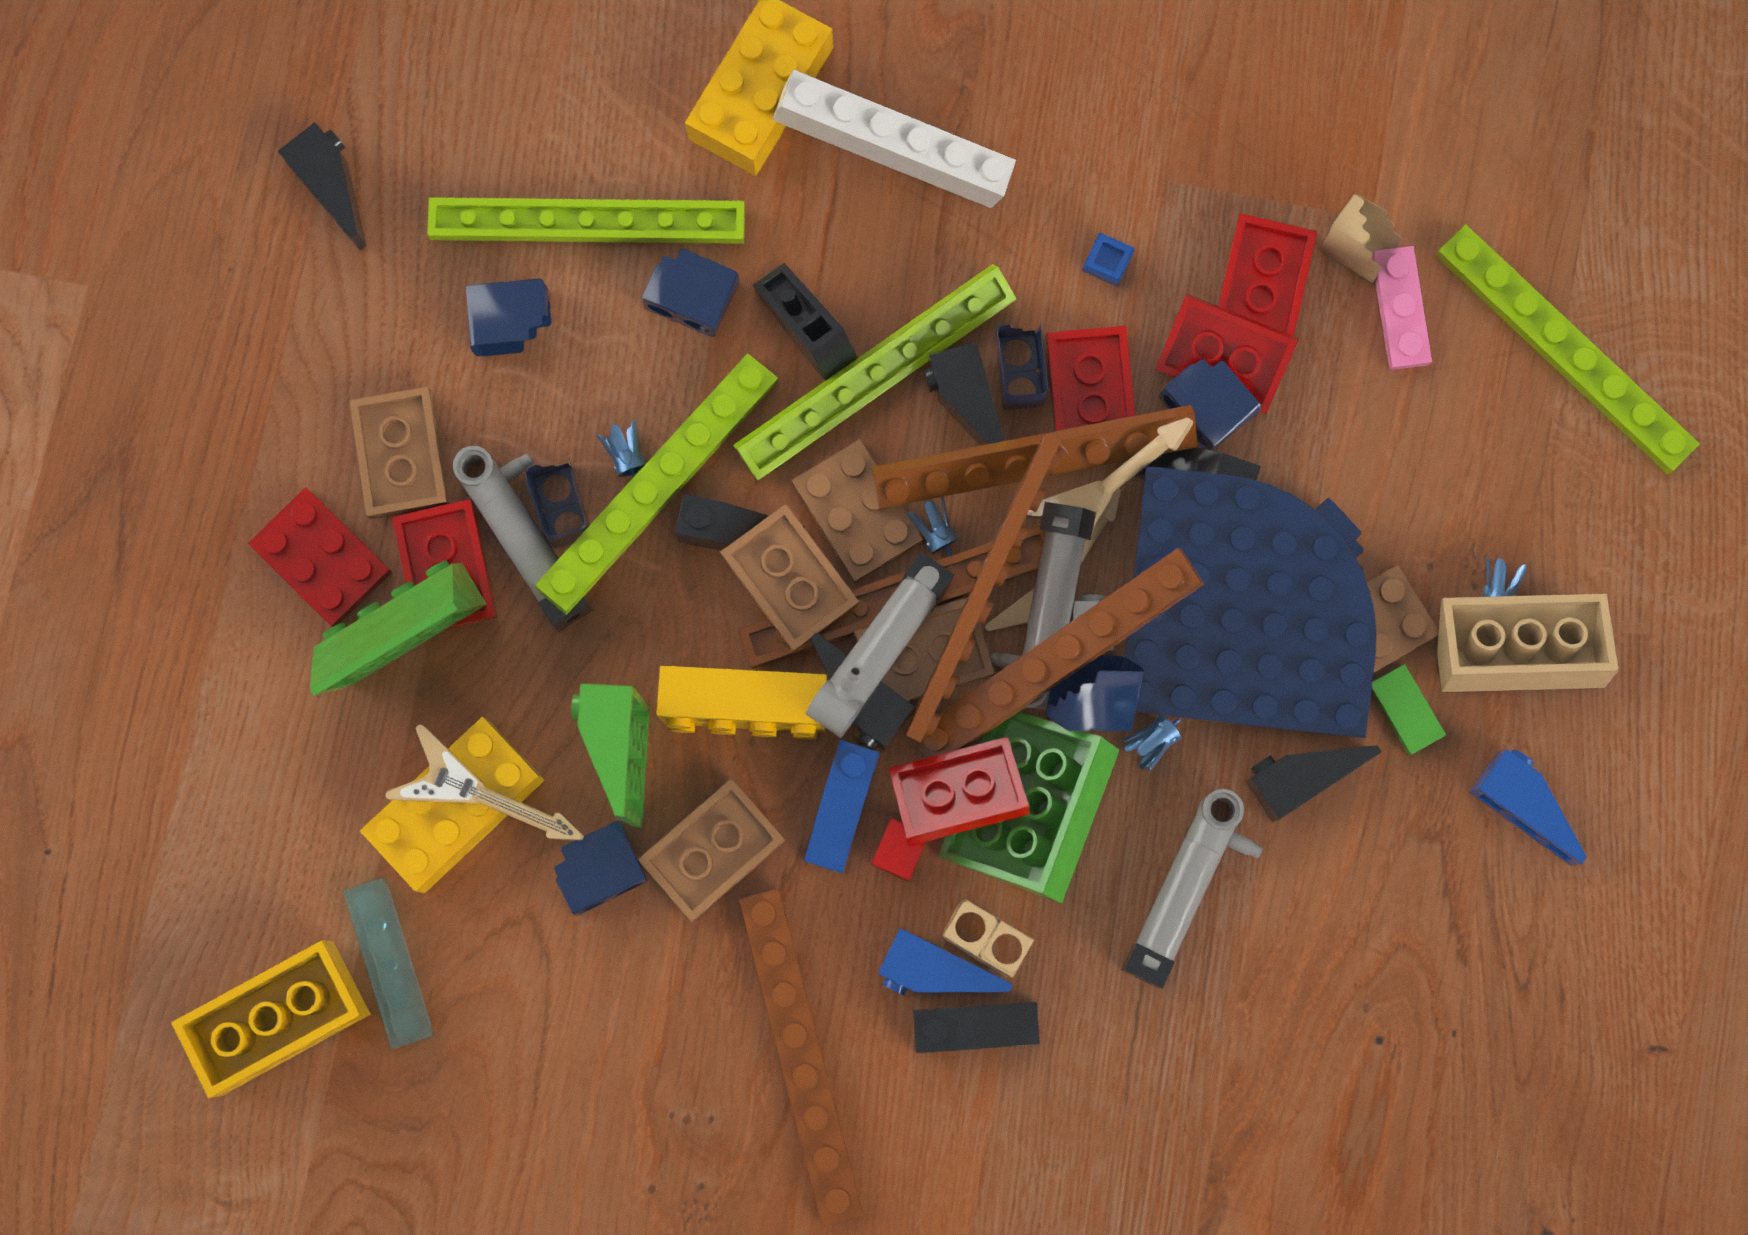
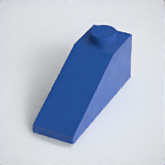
M843 740L839 741L804 858L805 862L843 874L880 758V752Z
M1506 749L1496 753L1469 793L1570 866L1583 864L1587 856L1542 774L1532 767L1534 762L1528 756L1515 749L1512 752Z
M901 928L878 974L885 977L882 983L883 986L903 996L907 989L914 992H1010L1013 985Z

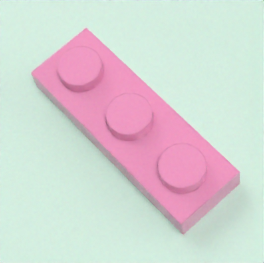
M1414 246L1374 251L1372 253V261L1382 267L1375 278L1389 370L1429 365L1432 362Z

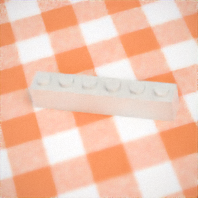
M793 70L784 85L772 119L775 122L989 208H992L1004 197L1016 162L1015 159L796 70Z

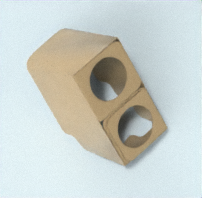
M1354 194L1332 224L1320 251L1371 283H1374L1382 267L1372 261V253L1377 250L1398 248L1402 237L1393 231L1395 225L1387 219L1388 212L1385 209Z
M966 899L958 904L943 932V938L947 942L991 970L1011 978L1015 975L1034 942L1032 937ZM967 912L979 914L985 922V933L981 939L975 942L962 940L956 932L958 918ZM1011 934L1020 941L1022 953L1016 962L1003 964L995 959L992 953V945L1000 935Z

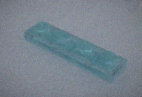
M380 878L343 891L391 1050L434 1036L386 878Z

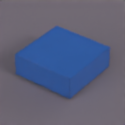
M1099 232L1082 271L1118 287L1135 248Z

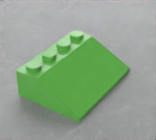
M447 560L442 561L425 572L428 577L426 580L416 586L410 581L392 591L393 600L383 606L375 602L357 612L356 615L359 620L348 627L342 622L322 634L325 640L313 648L310 679L312 694L315 696L354 685L487 605L463 563H452L449 565Z
M580 684V695H573L572 720H576L578 723V729L615 816L634 828H643L650 706L633 686Z
M1017 712L985 734L981 743L1008 737L1029 804L1030 814L945 836L938 857L1062 904L1119 749L1101 736L1084 731H1068L1055 722Z

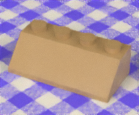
M1607 594L1442 598L1437 658L1442 692L1605 688L1619 671Z

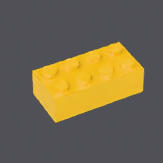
M759 0L685 121L688 139L750 174L757 176L786 127L772 120L785 83L793 70L813 78L817 76L834 47L832 28L780 0Z
M660 666L657 716L666 727H670L672 732L694 733L695 726L708 727L712 734L735 735L737 728L749 729L752 732V736L776 737L777 731H791L793 738L815 740L817 739V733H826V728L807 716L806 711L828 678L826 674Z
M483 716L448 748L486 788L521 803L545 781L505 736ZM430 766L427 767L415 780L425 777L429 772ZM392 800L360 832L414 891L426 893L508 815L481 803Z
M321 940L171 1022L207 1097L212 1098L229 1093L371 1014L334 941Z

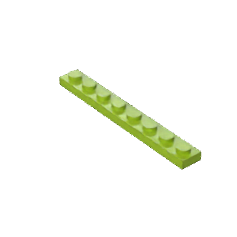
M429 197L427 236L430 240L745 244V201Z
M1466 224L1436 253L1435 256L1667 475L1673 472L1700 445L1695 438Z
M994 264L987 267L734 444L733 447L757 481L927 363L929 355L944 351L1014 302L1017 298L999 267Z
M747 353L535 584V589L567 615L776 386L778 377Z

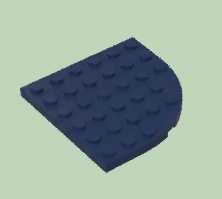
M1146 466L1134 578L1175 549L1180 548L1203 580L1204 585L1127 637L1125 657L1145 670L1136 712L1366 738L1376 656L1377 633L1375 612L1363 571L1341 535L1312 507L1292 494L1272 485L1232 475Z

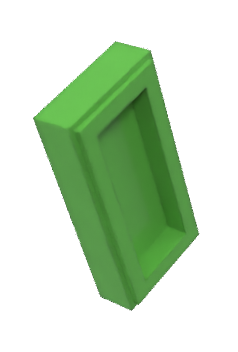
M1405 664L1372 682L1371 693L1408 756L1446 736Z

